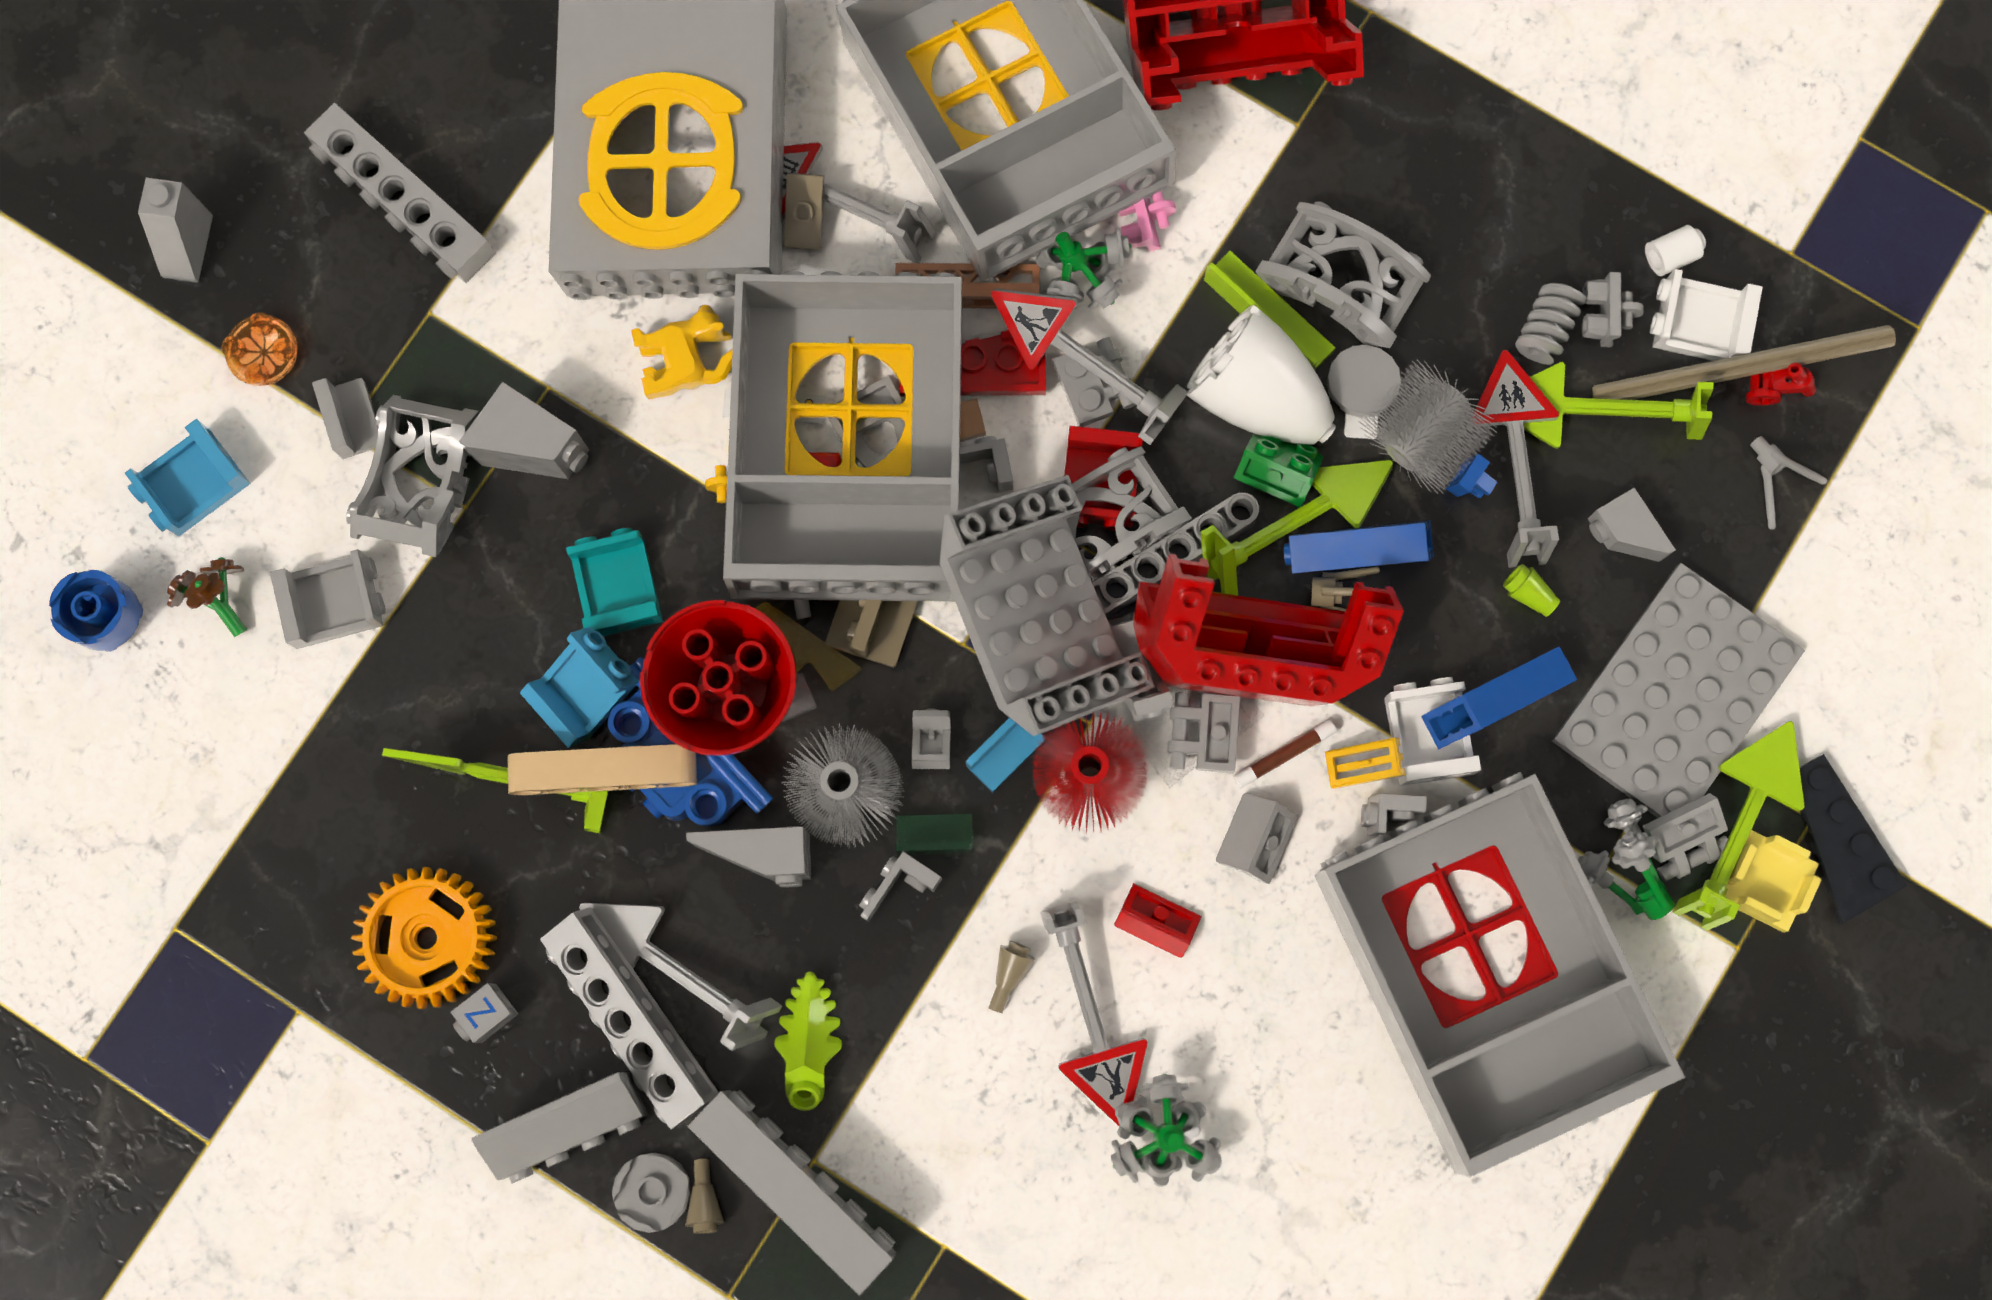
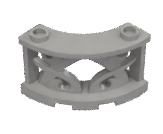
M1318 201L1314 204L1299 202L1296 207L1298 211L1296 217L1269 261L1262 260L1255 271L1256 274L1279 295L1299 300L1312 307L1318 301L1334 310L1330 317L1346 327L1363 344L1390 348L1397 337L1394 333L1396 327L1423 282H1428L1431 274L1422 266L1423 260L1416 254L1405 251L1398 244L1375 229L1352 217L1332 210L1325 203ZM1310 226L1314 230L1325 232L1320 236L1310 232L1308 241L1313 246L1312 248L1300 243ZM1343 250H1359L1366 264L1370 283L1366 281H1352L1337 289L1331 285L1332 269L1323 256ZM1294 252L1297 253L1299 256L1286 266ZM1316 266H1318L1323 275L1320 278H1316L1308 273L1315 271ZM1390 270L1395 271L1400 278L1405 280L1396 296L1383 289V286L1393 288L1398 283V280H1394L1390 276ZM1355 291L1364 292L1361 296L1363 303L1353 299L1351 293ZM1382 302H1384L1385 304H1388L1390 307L1388 308L1387 312L1381 320L1380 314L1382 309Z
M392 395L384 405H381L376 414V425L379 429L371 467L359 495L354 502L350 503L346 513V521L350 524V537L359 539L364 535L421 547L423 555L437 557L454 527L453 522H450L451 513L454 512L455 507H462L470 479L463 477V473L468 464L466 463V458L471 456L461 446L459 441L477 418L479 411L467 408L459 411L401 399V396ZM400 414L422 418L423 435L419 436L417 430L409 421H407L409 426L408 432L405 435H400ZM430 420L449 423L451 427L432 431ZM396 446H397L398 448H400V450L395 453ZM434 448H436V453L439 457L444 453L448 454L445 464H436ZM424 453L429 468L442 480L440 487H430L420 491L407 503L399 490L395 474L412 459ZM428 499L434 500L431 509H425L422 503ZM384 508V512L378 515L380 518L373 517L377 509ZM397 512H399V514L393 521L386 520L392 518L397 514Z
M1142 446L1128 451L1126 447L1121 448L1108 458V463L1072 484L1082 509L1086 501H1103L1124 507L1119 513L1115 524L1118 543L1112 547L1105 540L1096 536L1076 538L1081 511L1066 519L1077 547L1094 545L1097 548V554L1093 559H1086L1084 557L1085 549L1079 551L1092 582L1115 569V564L1120 560L1126 559L1131 553L1133 556H1136L1192 519L1184 506L1178 509L1143 457L1146 452ZM1127 470L1132 471L1144 489L1136 497L1130 495L1134 489L1133 479L1129 484L1125 485L1118 481L1120 474ZM1108 480V485L1110 489L1098 488L1095 486ZM1148 497L1160 514L1144 503ZM1134 511L1137 514L1131 518V521H1137L1139 528L1135 531H1128L1124 528V522Z

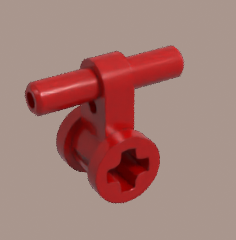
M1797 362L1791 363L1785 369L1751 375L1750 391L1746 393V402L1751 405L1765 406L1779 403L1781 401V394L1802 393L1804 396L1810 397L1816 392L1815 378L1809 369L1802 367Z

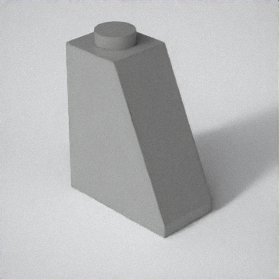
M146 178L138 214L159 273L163 278L198 283L213 215L182 182Z

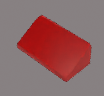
M1133 883L1114 926L1182 958L1192 941L1202 916Z

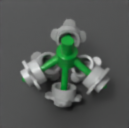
M1115 228L1116 231L1113 234L1104 235L1105 243L1097 242L1094 246L1083 248L1080 242L1071 239L1068 232L1059 233L1055 238L1057 244L1042 251L1036 257V264L1040 268L1056 266L1057 269L1062 270L1061 277L1052 279L1049 288L1043 290L1041 294L1076 298L1078 303H1081L1084 300V293L1079 290L1077 282L1071 279L1072 272L1081 270L1093 285L1086 292V295L1092 301L1088 308L1092 310L1098 304L1102 308L1113 305L1120 295L1116 289L1123 281L1118 279L1114 282L1107 274L1111 270H1115L1118 265L1119 268L1123 267L1124 258H1130L1132 245L1128 242V237L1121 236L1120 228Z
M1162 1074L1153 1077V1084L1142 1085V1091H1150L1152 1104L1163 1105L1164 1123L1159 1126L1153 1124V1113L1146 1107L1148 1100L1142 1095L1136 1096L1134 1101L1130 1103H1121L1116 1108L1115 1116L1119 1122L1117 1130L1119 1137L1122 1139H1128L1130 1135L1140 1137L1148 1131L1154 1134V1142L1140 1149H1137L1132 1141L1122 1145L1116 1139L1112 1141V1146L1115 1150V1153L1111 1155L1113 1168L1116 1169L1120 1176L1127 1174L1133 1183L1138 1182L1136 1173L1145 1172L1153 1178V1183L1156 1186H1166L1171 1174L1178 1172L1182 1167L1181 1158L1175 1154L1180 1149L1186 1152V1165L1193 1170L1191 1177L1197 1182L1201 1181L1205 1175L1217 1172L1221 1166L1222 1160L1219 1154L1221 1141L1216 1137L1211 1138L1209 1142L1198 1139L1191 1145L1184 1142V1136L1195 1138L1200 1134L1201 1128L1199 1123L1206 1114V1107L1201 1102L1192 1103L1183 1098L1181 1091L1189 1089L1188 1084L1177 1082L1175 1075Z

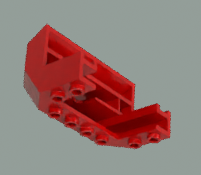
M1123 0L1126 37L1133 80L1151 110L1172 108V103L1182 102L1181 94L1178 90L1195 88L1198 82L1211 81L1213 85H1224L1231 83L1234 77L1246 76L1247 80H1260L1266 78L1267 73L1281 71L1282 75H1296L1302 73V68L1313 67L1327 82H1331V85L1335 86L1349 85L1353 83V78L1364 77L1362 32L1346 19L1345 0H1292V5L1268 9H1261L1260 0ZM1191 10V19L1169 22L1168 13Z
M1176 554L1168 555L1160 584L1139 581L1133 622L1139 650L1167 687L1310 707L1332 704L1379 678L1403 614L1402 606L1393 587L1385 586L1384 589L1365 587L1363 582L1355 583L1346 611L1212 592L1214 580L1206 578L1209 570L1207 559L1199 558L1198 561L1178 559Z

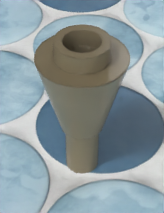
M1010 941L1008 946L1000 945L995 983L997 986L989 1004V1009L1003 1013L1010 992L1015 989L1036 960L1029 955L1031 951L1029 947L1014 941Z
M709 1159L694 1160L695 1185L691 1194L685 1226L693 1227L694 1234L717 1232V1225L723 1224L724 1219L710 1180Z

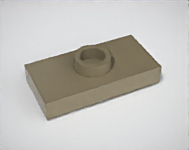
M787 173L784 247L821 249L824 175Z

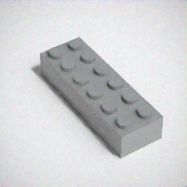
M731 1090L720 1091L687 1127L860 1296L893 1260L897 1252L892 1247L896 1242L880 1226L874 1231L863 1220L867 1213L854 1200L850 1199L845 1202L836 1193L839 1186L825 1172L822 1171L817 1175L807 1165L811 1159L796 1144L788 1147L779 1138L783 1131L768 1117L760 1119L752 1111L756 1105L740 1090L737 1092L735 1090L733 1092Z

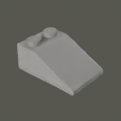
M804 827L686 833L687 841L697 848L767 879L776 881V884L780 887L802 886V880L811 879L810 834Z

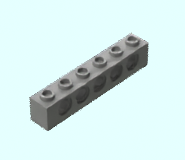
M333 103L304 132L312 143L309 150L324 164L330 160L337 167L334 170L335 174L349 187L355 183L361 188L362 191L359 195L374 210L379 206L388 213L385 219L397 231L401 233L406 229L413 235L410 241L425 256L429 252L434 254L439 259L435 264L449 278L452 279L457 275L464 283H467L496 254L486 238L336 103ZM353 146L349 153L341 155L345 147ZM379 168L376 175L366 177L370 170ZM404 191V194L400 199L394 201L391 200L392 196L396 192ZM430 214L426 222L416 223L421 215ZM456 237L452 245L442 247V243L446 238Z
M590 907L571 913L540 938L546 948L548 958L559 966L567 978L570 990L581 998L589 1010V1017L592 1022L605 1033L611 1042L610 1046L614 1054L627 1065L632 1073L635 1085L646 1093L654 1105L657 1117L666 1123L670 1130L690 1119L718 1095L719 1092ZM581 949H583L587 955V964L584 963L581 959ZM602 980H604L609 987V995H607L602 989ZM624 1012L629 1015L631 1026L625 1023L623 1018ZM645 1043L651 1047L653 1058L647 1055ZM667 1075L674 1080L675 1090L669 1087Z

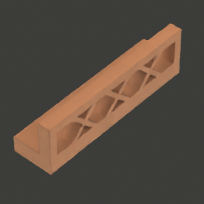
M895 263V275L901 272H910L920 276L950 273L955 274L957 277H962V308L998 309L991 296V292L996 288L1040 294V267L1037 264H1017L994 276L999 283H972L979 276L971 263ZM1017 274H1032V283L1008 282Z

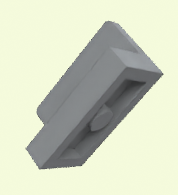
M327 378L312 382L332 450L342 459H346L375 449L379 427L376 425V415L366 382L362 378L334 386Z
M1244 793L1217 854L1216 862L1240 870L1257 881L1270 885L1298 815L1276 801Z

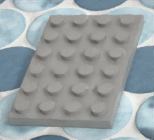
M1680 563L1675 567L1554 736L1552 742L1636 803L1647 806V811L1660 818L1704 796L1720 773L1718 766L1730 759L1805 650Z

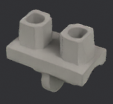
M1610 272L1604 280L1587 281L1582 288V293L1587 299L1584 304L1600 305V314H1586L1583 318L1582 336L1601 339V347H1612L1613 340L1620 338L1621 320L1622 329H1632L1633 318L1640 317L1644 313V306L1641 303L1633 302L1632 292L1626 291L1621 293V273Z

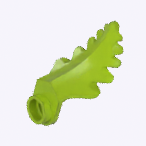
M807 972L804 978L797 979V984L800 987L791 988V994L796 1000L788 998L785 1004L794 1014L783 1015L779 1019L780 1025L788 1031V1034L780 1035L774 1041L775 1048L786 1062V1096L794 1108L804 1111L814 1109L823 1099L825 1092V1065L842 1048L841 1039L830 1036V1033L840 1026V1019L826 1015L835 1009L836 1002L834 1000L825 1001L830 996L831 990L829 988H821L825 982L822 979H817L814 972Z

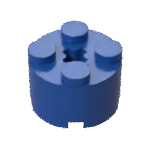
M99 570L74 572L65 576L55 586L49 600L52 614L51 622L54 629L62 637L96 651L111 652L128 641L136 631L140 618L143 615V607L139 603L134 591L125 583Z

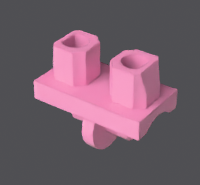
M1161 191L1152 195V204L1148 197L1118 212L1120 217L1133 213L1137 215L1138 222L1121 227L1122 236L1128 237V242L1132 245V248L1146 245L1150 251L1161 249L1155 220L1158 222L1159 229H1165L1169 227L1168 217L1176 212L1175 202L1164 200Z

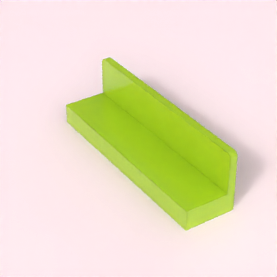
M1231 251L1216 265L1211 262L1207 266L1204 277L1206 283L1240 314L1252 305L1261 310L1293 340L1314 370L1334 352L1335 347Z

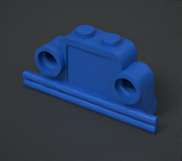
M639 657L629 666L633 675L639 680L637 684L639 688L640 672H642L644 663L642 657ZM641 688L628 701L616 705L609 714V730L617 740L625 743L621 747L676 744L668 739L651 720L642 699ZM696 753V785L640 789L647 797L643 802L644 806L657 819L665 815L671 820L679 821L688 816L694 823L706 827H714L721 824L744 802L758 814L774 799L733 754L710 756Z

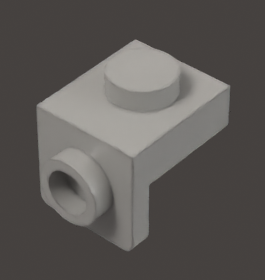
M933 708L914 710L912 715V769H950V711Z

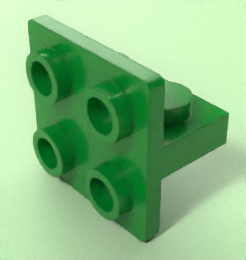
M1253 433L1243 453L1234 479L1295 506L1302 507L1324 456L1319 454L1318 450L1309 444L1289 443L1278 438Z

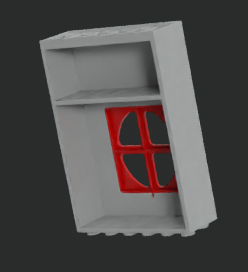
M1521 772L1491 786L1494 793L1490 795L1487 788L1477 791L1458 801L1459 809L1454 810L1452 804H1449L1423 817L1426 823L1421 826L1417 819L1389 832L1392 839L1386 842L1382 835L1356 847L1357 855L1349 857L1347 851L1329 858L1320 864L1323 870L1314 875L1454 1173L1467 1177L1481 1173L1685 1078L1536 774L1525 779ZM1456 870H1467L1481 874L1504 889L1510 896L1512 904L1502 912L1478 923H1471L1467 920L1449 883V874ZM1426 883H1432L1435 885L1455 929L1451 935L1416 950L1411 948L1408 943L1407 916L1411 902L1419 888ZM1517 920L1523 923L1526 931L1527 949L1525 961L1514 983L1508 987H1501L1479 945V939L1484 934ZM1456 947L1465 948L1485 988L1484 997L1480 1000L1468 1001L1450 996L1426 978L1421 969L1422 964Z

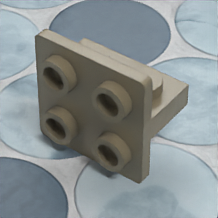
M840 600L826 639L827 647L894 668L898 663L918 601Z

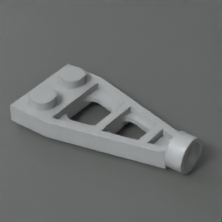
M889 375L857 392V400L862 404L903 403ZM828 418L843 445V421L840 418ZM861 418L856 424L855 459L864 468L877 464L890 454L892 450L882 455L874 453L864 443L862 439L863 433L888 421L894 426L898 443L905 428V422L902 419Z

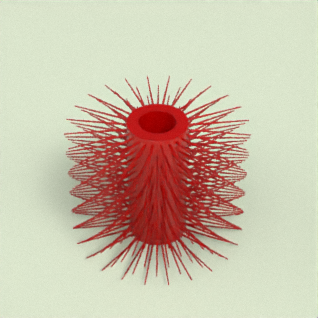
M1093 712L1090 746L1086 715L1088 746L1086 745L1080 717L1079 725L1082 740L1075 720L1072 721L1073 729L1069 722L1065 723L1067 724L1065 725L1067 726L1066 728L1060 725L1061 727L1059 729L1056 727V729L1062 733L1052 736L1054 739L1051 741L1054 746L1051 747L1048 744H1043L1047 747L1046 749L1038 748L1041 750L1038 754L1050 758L1037 755L1035 757L1040 758L1037 759L1038 761L1035 764H1032L1035 766H1049H1038L1037 768L1047 769L1032 770L1034 773H1047L1033 775L1037 781L1048 780L1034 784L1040 789L1037 791L1040 795L1053 790L1043 795L1044 797L1040 800H1049L1048 802L1052 805L1059 799L1058 805L1055 808L1052 807L1051 812L1060 805L1061 807L1056 813L1058 812L1064 816L1066 825L1072 815V831L1080 811L1078 821L1080 832L1087 799V834L1090 797L1094 832L1093 797L1100 831H1102L1099 806L1107 828H1109L1107 814L1112 823H1114L1113 825H1115L1116 819L1114 818L1116 816L1120 821L1124 813L1128 814L1127 811H1130L1126 804L1123 805L1120 802L1121 800L1130 804L1127 799L1128 797L1136 799L1135 797L1139 795L1144 796L1140 794L1143 790L1129 785L1141 789L1146 788L1144 783L1147 782V778L1142 779L1146 776H1135L1133 774L1147 775V773L1128 772L1147 771L1148 769L1144 765L1132 766L1138 764L1146 765L1148 764L1146 762L1131 764L1145 761L1142 757H1147L1141 754L1140 749L1129 753L1135 750L1134 748L1138 746L1136 744L1139 742L1132 743L1128 739L1124 744H1120L1124 740L1123 738L1130 734L1127 732L1120 739L1119 737L1124 731L1122 732L1119 728L1117 729L1113 721L1108 729V713L1101 733L1102 714L1100 713L1094 746ZM1058 736H1059L1060 738L1062 737L1065 741L1063 742V741L1061 740V741L1059 742V741L1057 740V739H1058L1057 737H1058ZM1087 767H1093L1099 773L1088 777L1083 775L1081 771ZM1122 805L1127 811H1120L1118 806Z

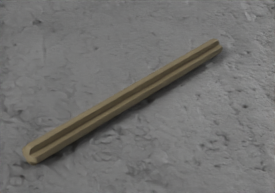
M1886 325L1599 384L1592 388L1593 399L1634 400L1696 387L1698 382L1717 383L1785 369L1794 362L1805 365L1893 347L1896 343L1895 331L1891 326Z

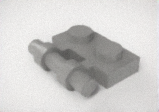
M1110 337L1099 340L1097 346L1101 355L1098 357L1125 376L1120 364L1123 359L1119 349H1114ZM1064 354L1053 358L1052 364L1078 426L1084 427L1113 416V409L1110 404L1112 400L1119 398L1124 409L1136 405L1111 386L1104 388L1100 378L1068 355Z
M1175 693L1174 707H1170V720H1173L1172 740L1168 741L1167 753L1171 754L1170 768L1185 769L1186 755H1197L1196 770L1234 773L1236 767L1240 697L1202 693L1200 708L1189 707V693ZM1188 721L1199 722L1198 742L1187 741Z
M1711 793L1643 825L1644 832L1649 837L1653 836L1657 840L1654 847L1656 854L1653 858L1660 863L1668 860L1667 864L1657 868V873L1663 882L1675 876L1680 879L1690 874V869L1704 862L1711 864L1719 860L1720 854L1728 840L1726 836L1715 839V836L1728 831L1718 798ZM1698 845V849L1685 854V851Z

